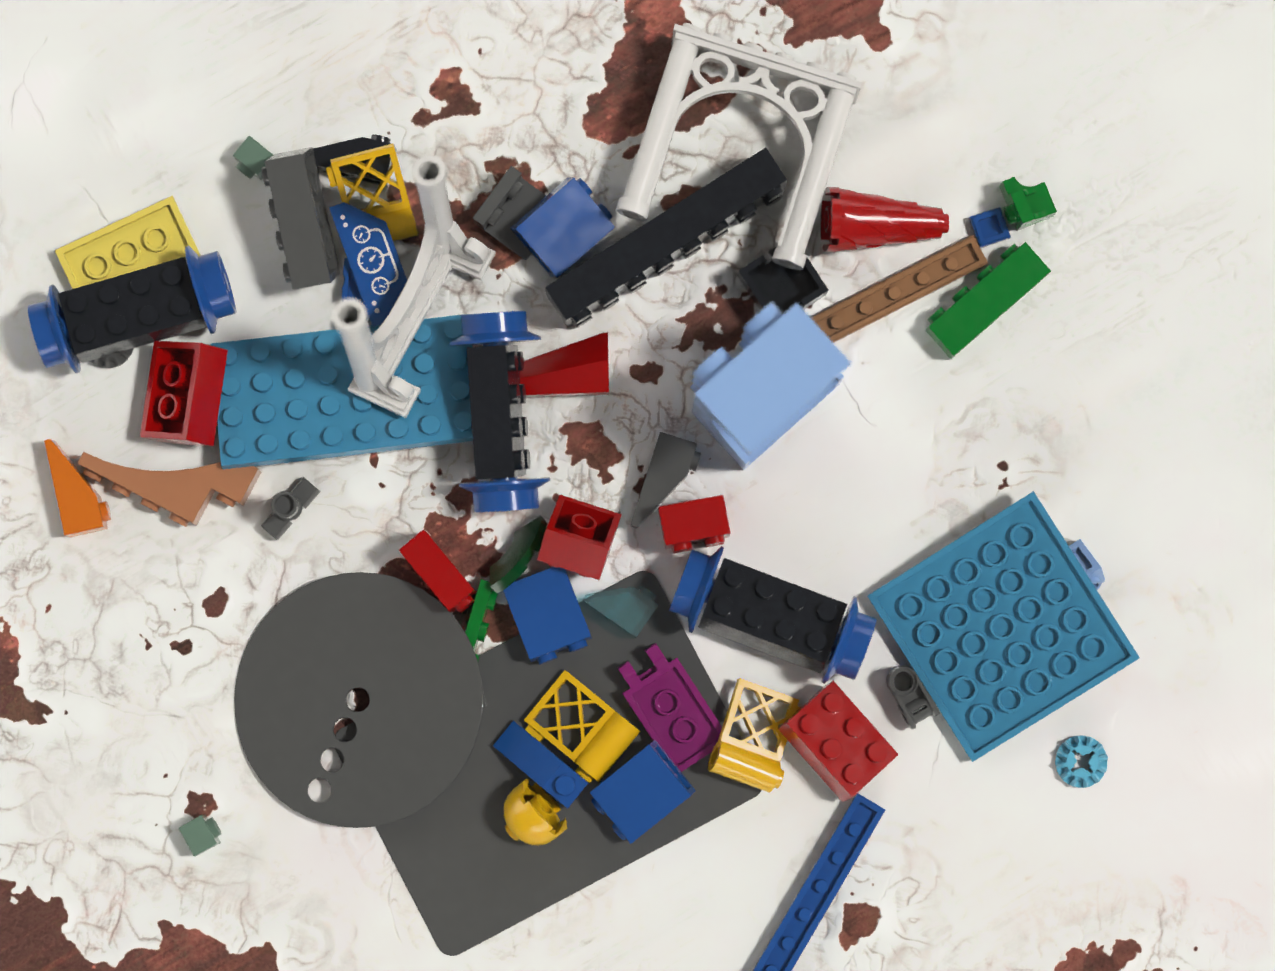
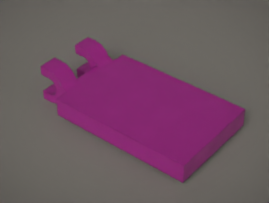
M654 643L645 649V652L654 664L653 667L639 676L629 661L618 667V670L630 687L622 692L652 740L657 741L682 772L712 752L715 744L718 742L722 726L678 658L676 657L668 662L658 645Z

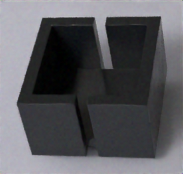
M776 247L768 252L769 263L766 264L767 260L762 255L740 269L737 275L760 311L771 302L783 314L796 303L804 310L826 296L829 291L808 257L806 258L803 270L786 268L773 262L772 257Z

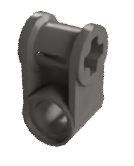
M898 666L889 671L886 677L887 687L911 730H914L917 723L929 716H938L940 714L931 695L924 688L917 674L912 669ZM900 672H906L911 679L909 687L905 690H898L894 685V678ZM922 706H924L922 709H920V710H918L917 712L913 713V712L916 711L917 709H919V708H921Z

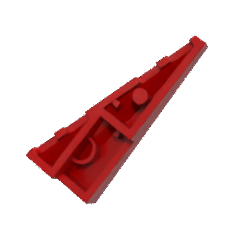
M601 333L525 360L524 370L519 372L520 384H524L526 388V398L609 395L608 333Z

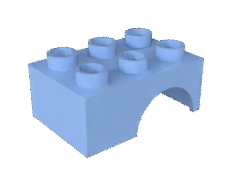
M771 302L743 327L745 332L741 335L743 340L739 343L743 351L733 359L721 347L692 373L694 378L691 380L693 384L690 388L695 393L692 414L743 470L838 387L844 378L842 372L852 364L798 303L783 314Z

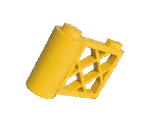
M394 143L330 159L331 166L326 167V172L331 188L338 187L342 203L349 204L354 192L357 191L370 198L366 208L361 210L386 221L393 242L418 235ZM390 154L392 165L386 175L370 167L376 157ZM367 159H368V161L366 162V164H364V163L361 162V161H363V160H367ZM354 164L360 167L362 171L355 182L352 183L342 177L340 166ZM367 172L382 180L374 194L359 186ZM393 172L395 173L397 181L390 178ZM389 183L399 189L402 199L387 202L380 198L379 195L385 185ZM344 185L351 188L348 194L346 193Z
M566 670L563 671L524 719L529 724L525 728L529 734L539 742L545 737L578 765L575 772L589 783L593 779L600 782L641 732ZM566 680L577 688L578 701L559 703L558 690ZM582 692L591 700L582 701ZM554 696L555 704H548ZM597 704L606 711L598 722L584 724L583 705ZM578 706L580 724L562 726L560 708ZM555 708L557 727L543 728L535 721V718L543 709ZM593 727L585 736V728ZM580 729L581 742L573 752L563 744L562 730ZM557 731L558 739H556L549 732Z
M741 678L737 679L718 742L715 744L709 758L708 771L769 793L774 788L778 789L784 778V770L781 769L780 762L787 739L778 730V725L784 723L801 708L798 706L799 699ZM744 688L753 691L760 703L748 711H745L740 700ZM763 695L770 697L771 699L765 701ZM777 700L789 704L785 718L775 722L768 705ZM738 708L740 715L735 717ZM762 708L770 725L756 732L748 715ZM742 718L750 736L742 740L730 737L729 733L733 722ZM771 729L778 740L774 752L764 749L758 738L759 735ZM753 739L755 745L747 743V741Z

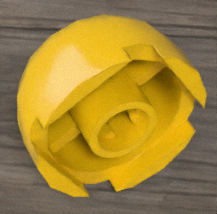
M525 779L509 793L505 800L503 809L504 819L507 823L505 829L509 836L516 841L520 839L522 842L530 845H545L567 829V821L564 818L560 822L557 813L561 808L554 798L537 783L530 786L528 784L530 779Z

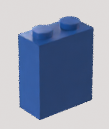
M567 177L510 227L534 258L553 278H558L615 228L610 221L613 218L610 211L602 203L597 205L589 196L592 194V190L581 178L576 180L574 177Z
M551 567L515 581L503 590L531 662L538 660L539 665L558 658L556 652L568 648L569 652L572 653L588 646L586 641L592 639L566 569Z
M654 740L594 788L590 794L593 796L591 801L594 807L601 814L604 815L606 813L613 821L612 828L622 840L627 839L632 844L688 799L696 790L657 741Z

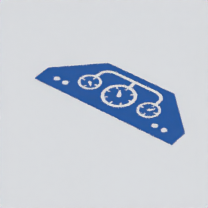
M345 202L329 207L372 327L380 325L389 315L407 281L387 223Z

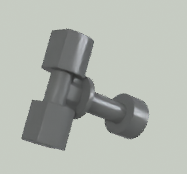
M303 477L291 492L282 491L273 497L271 501L273 512L261 524V527L278 541L293 524L291 521L300 516L302 506L306 509L320 491Z

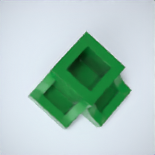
M1015 177L1002 181L999 186L1007 205L1003 207L1006 219L1010 225L1015 224L1017 231L1051 218L1057 212L1045 182L1028 187L1020 184Z

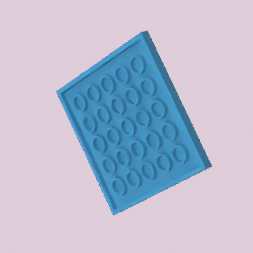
M1034 491L867 596L972 762L1140 659Z

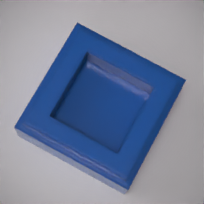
M1001 207L969 217L980 249L1011 238Z

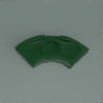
M541 515L515 532L509 549L500 560L490 567V587L497 594L517 580L527 569L526 565L532 559L534 551L536 553L540 551L548 525Z

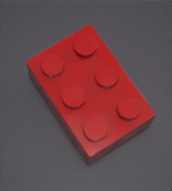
M154 341L140 437L171 444L214 447L228 350L195 342Z
M834 681L820 689L778 728L842 802L853 798L899 755Z

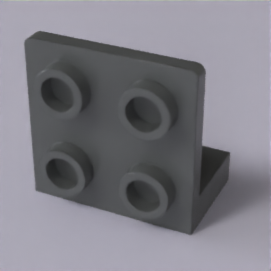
M511 166L473 216L474 224L519 257L528 260L532 254L510 227L545 198L546 195L525 181L522 173Z

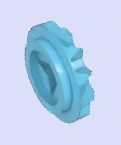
M1074 736L1064 741L1059 747L1055 758L1056 770L1067 784L1078 788H1087L1098 783L1106 773L1108 756L1102 744L1092 737ZM1073 750L1081 756L1093 753L1087 761L1092 772L1082 767L1071 771L1077 762L1074 757L1075 754L1072 752Z

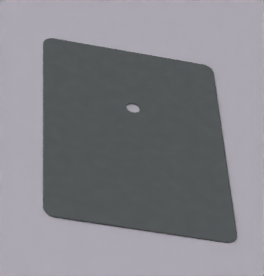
M639 571L579 603L592 639L586 641L588 646L572 653L569 652L568 648L556 652L558 658L539 665L538 660L530 661L519 634L481 654L478 664L487 707L483 708L479 734L466 765L447 790L431 804L402 820L375 826L437 947L442 953L456 956L744 804L758 796L762 791L708 771L710 753L682 771V774L696 791L632 844L627 839L622 840L612 828L613 821L606 813L604 815L601 814L591 801L593 796L590 792L653 742L622 692L630 687L618 670V667L629 661L637 675H641L654 666L645 652V649L654 643L658 645L668 662L676 657L678 658L721 726H723L727 709L676 613L669 611L671 604L654 574L648 571ZM566 670L641 732L601 781L598 782L593 779L591 783H588L568 809L554 798L561 808L557 815L560 822L566 818L567 829L551 842L535 846L526 844L520 839L516 841L509 836L505 829L507 823L504 819L503 809L507 796L516 786L525 779H530L528 783L530 786H533L536 782L493 745L513 720L523 729L529 725L524 719L563 671ZM566 680L558 690L559 703L578 701L577 688ZM582 692V701L591 700ZM554 696L548 704H555ZM597 704L583 705L584 724L598 722L606 711ZM578 706L560 708L562 726L580 724ZM555 708L543 709L535 718V721L543 728L557 727ZM355 722L338 730L335 737L342 742L351 741L357 733ZM733 723L729 736L742 740ZM593 727L585 728V736ZM580 729L562 730L563 744L573 752L581 742ZM557 731L549 732L556 739H558ZM545 737L540 742L573 770L578 768L574 761ZM335 748L342 764H344L342 752Z

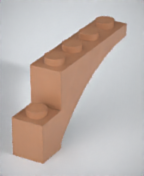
M83 452L78 461V464L85 468L84 475L99 483L102 478L113 482L114 484L111 489L128 498L131 492L142 497L140 504L155 512H158L160 507L171 512L169 519L184 527L189 522L196 526L198 525L215 492L218 493L217 500L231 507H234L235 503L244 506L261 474V471L254 466L222 470L221 462L194 469L149 471L110 463Z

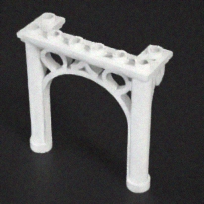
M683 23L682 26L675 24L669 58L624 196L619 198L616 212L631 219L647 220L652 198L676 125L681 116L692 105L704 98L723 93H740L755 96L773 104L785 113L795 125L802 140L804 162L772 261L786 268L803 270L807 258L805 255L806 247L851 105L856 103L862 82L856 81L857 78L854 75L846 72L834 74L825 71L826 68L818 63L807 62L805 65L796 62L794 57L786 53L776 52L774 55L764 52L761 46L754 43L746 42L745 45L732 42L730 36L722 33L710 35L701 32L700 27L690 23ZM709 61L721 64L726 68L728 75L723 81L710 84L700 74L699 69L701 65ZM733 63L756 70L750 76H739V82H732L735 72ZM690 74H693L694 81L701 89L691 93L682 100ZM769 75L792 81L786 87L783 98L778 95L780 89L771 83ZM759 81H761L762 87L757 86L756 84ZM796 90L810 92L817 98V106L812 110L798 112L790 101V95ZM821 114L812 142L808 127L804 121L813 119Z
M433 155L420 157L412 167L413 180L418 189L424 215L425 230L412 272L389 315L371 335L367 312L360 301L352 298L343 299L334 306L332 311L333 323L335 328L341 333L354 375L348 391L404 418L408 416L421 392V388L393 375L451 269L455 268L476 279L482 280L496 254V251L488 248L479 240L472 237L468 239L458 224L453 221L445 183L447 180L446 167L440 158Z

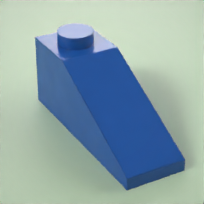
M514 720L493 745L567 809L589 783Z

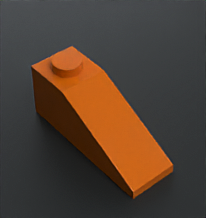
M52 439L44 440L64 535L75 537L108 529L106 521L111 520V514L107 501L102 502L101 496L56 441Z

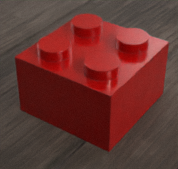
M559 495L547 525L537 560L547 563L552 567H560L578 573L586 578L600 580L622 514Z
M723 495L658 507L665 549L672 548L673 554L691 551L693 548L692 544L704 542L705 548L723 545L725 542L724 538H728L731 534Z

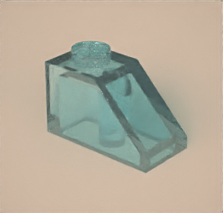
M630 586L586 594L583 598L586 604L635 638L638 637L659 606L654 602L657 596L643 586H640L638 590Z

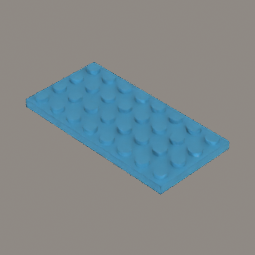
M461 315L424 319L393 376L400 377L406 382L421 388V392L406 418L348 391L354 375L341 333L337 329L211 344V346L228 350L217 420L222 470L473 441L467 348L473 346H450L449 342L462 335ZM381 324L372 327V325H369L371 335L381 326Z

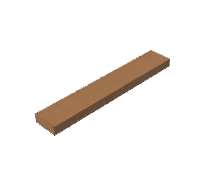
M974 235L811 317V319L835 343L986 266L988 262Z

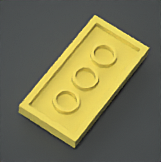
M173 196L55 250L72 289L182 257L186 258L185 246L188 245L198 256H201Z

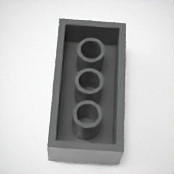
M313 147L274 154L265 160V167H262V177L265 186H270L273 199H269V209L272 218H277L280 231H276V241L279 250H284L287 262L283 263L285 280L287 283L291 282L292 290L331 283L340 274Z

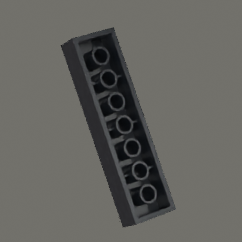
M764 148L546 286V295L566 327L568 328L574 324L578 328L592 319V312L601 307L605 311L620 301L618 299L620 294L627 290L632 294L647 284V277L656 272L657 276H660L674 267V260L683 255L687 259L702 249L700 247L702 242L709 238L714 242L729 232V225L735 221L743 224L756 215L755 211L762 204L765 203L769 207L783 198L782 194L785 192L787 179L768 149Z

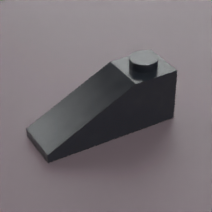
M372 134L371 139L360 137L313 148L317 169L327 173L326 167L331 166L330 159L391 144V139ZM390 154L376 157L370 167L386 175L392 165ZM367 159V160H363V161H361V162L364 163V164H366V162L368 161V159ZM354 164L339 167L342 177L355 180L362 171L360 167ZM369 172L362 179L364 182L380 185L382 181Z

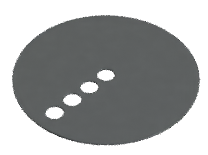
M365 572L343 573L322 578L296 590L284 598L262 620L252 635L239 665L234 696L235 718L239 738L250 765L264 785L280 801L296 812L321 823L350 828L375 827L402 820L419 812L435 801L455 781L466 765L479 734L483 711V683L477 657L468 636L455 617L436 598L423 589L392 576ZM358 687L365 689L370 697L368 707L361 712L351 710L346 700L348 693ZM341 718H350L357 726L356 736L349 742L339 741L334 735V726ZM329 748L340 750L344 756V764L336 772L326 771L321 764V756ZM317 778L327 780L331 786L330 797L321 803L313 801L308 794L310 783Z

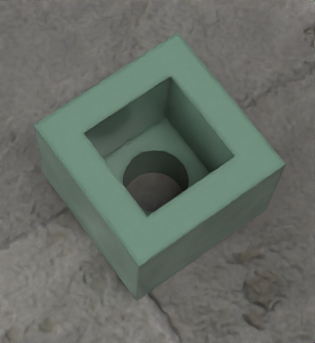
M248 136L233 156L239 162L236 168L249 179L255 175L262 180V167H265V160L273 156V154L251 136Z
M206 814L200 815L178 828L194 857L221 843L218 836L222 832L213 817L208 819Z

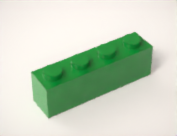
M1026 242L1019 248L1014 243L1000 256L1004 260L995 269L991 265L986 267L976 276L979 281L978 284L971 290L967 286L962 288L951 298L955 302L954 305L947 311L942 307L939 308L927 319L931 325L925 331L950 359L955 357L1051 272Z

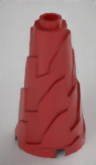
M827 187L824 191L825 195L831 196L830 201L822 200L820 236L821 240H827L830 243L822 246L824 252L835 253L837 251L857 250V248L879 247L886 244L917 243L918 240L940 239L942 233H948L949 215L944 214L942 208L917 205V202L894 200L875 194L857 193L839 187Z

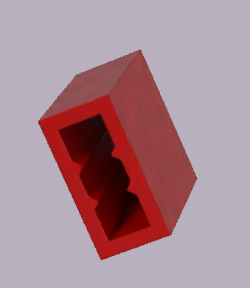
M424 529L399 549V552L449 612L454 613L457 610L461 614L474 604L473 596L477 593L476 590Z

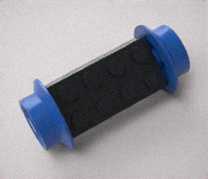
M188 245L185 246L186 258L182 257L59 293L55 285H50L47 300L28 305L31 330L45 367L50 368L67 363L75 373H80V361L82 363L205 327L208 328L211 334H214L219 318L237 313L231 285L219 252L214 251L198 256Z
M526 311L461 315L462 335L449 342L450 346L483 345V347H468L467 358L475 479L491 480L459 483V487L473 493L474 512L539 508L538 488L551 480L550 477L517 478L526 475V469H530L531 460L529 449L524 448V436H528L527 417H522V404L526 403V388L524 384H520L519 372L524 370V356L522 351H518V345H509V343L541 340V336L528 331Z
M721 546L711 556L692 549L669 609L671 612L687 617L689 633L693 632L703 603H706L698 628L820 674L826 665L821 681L824 684L834 674L855 680L877 622L876 618L858 612L857 597L853 596L843 618L847 607L846 603L727 558L723 559L718 575L714 579L713 577L724 547Z

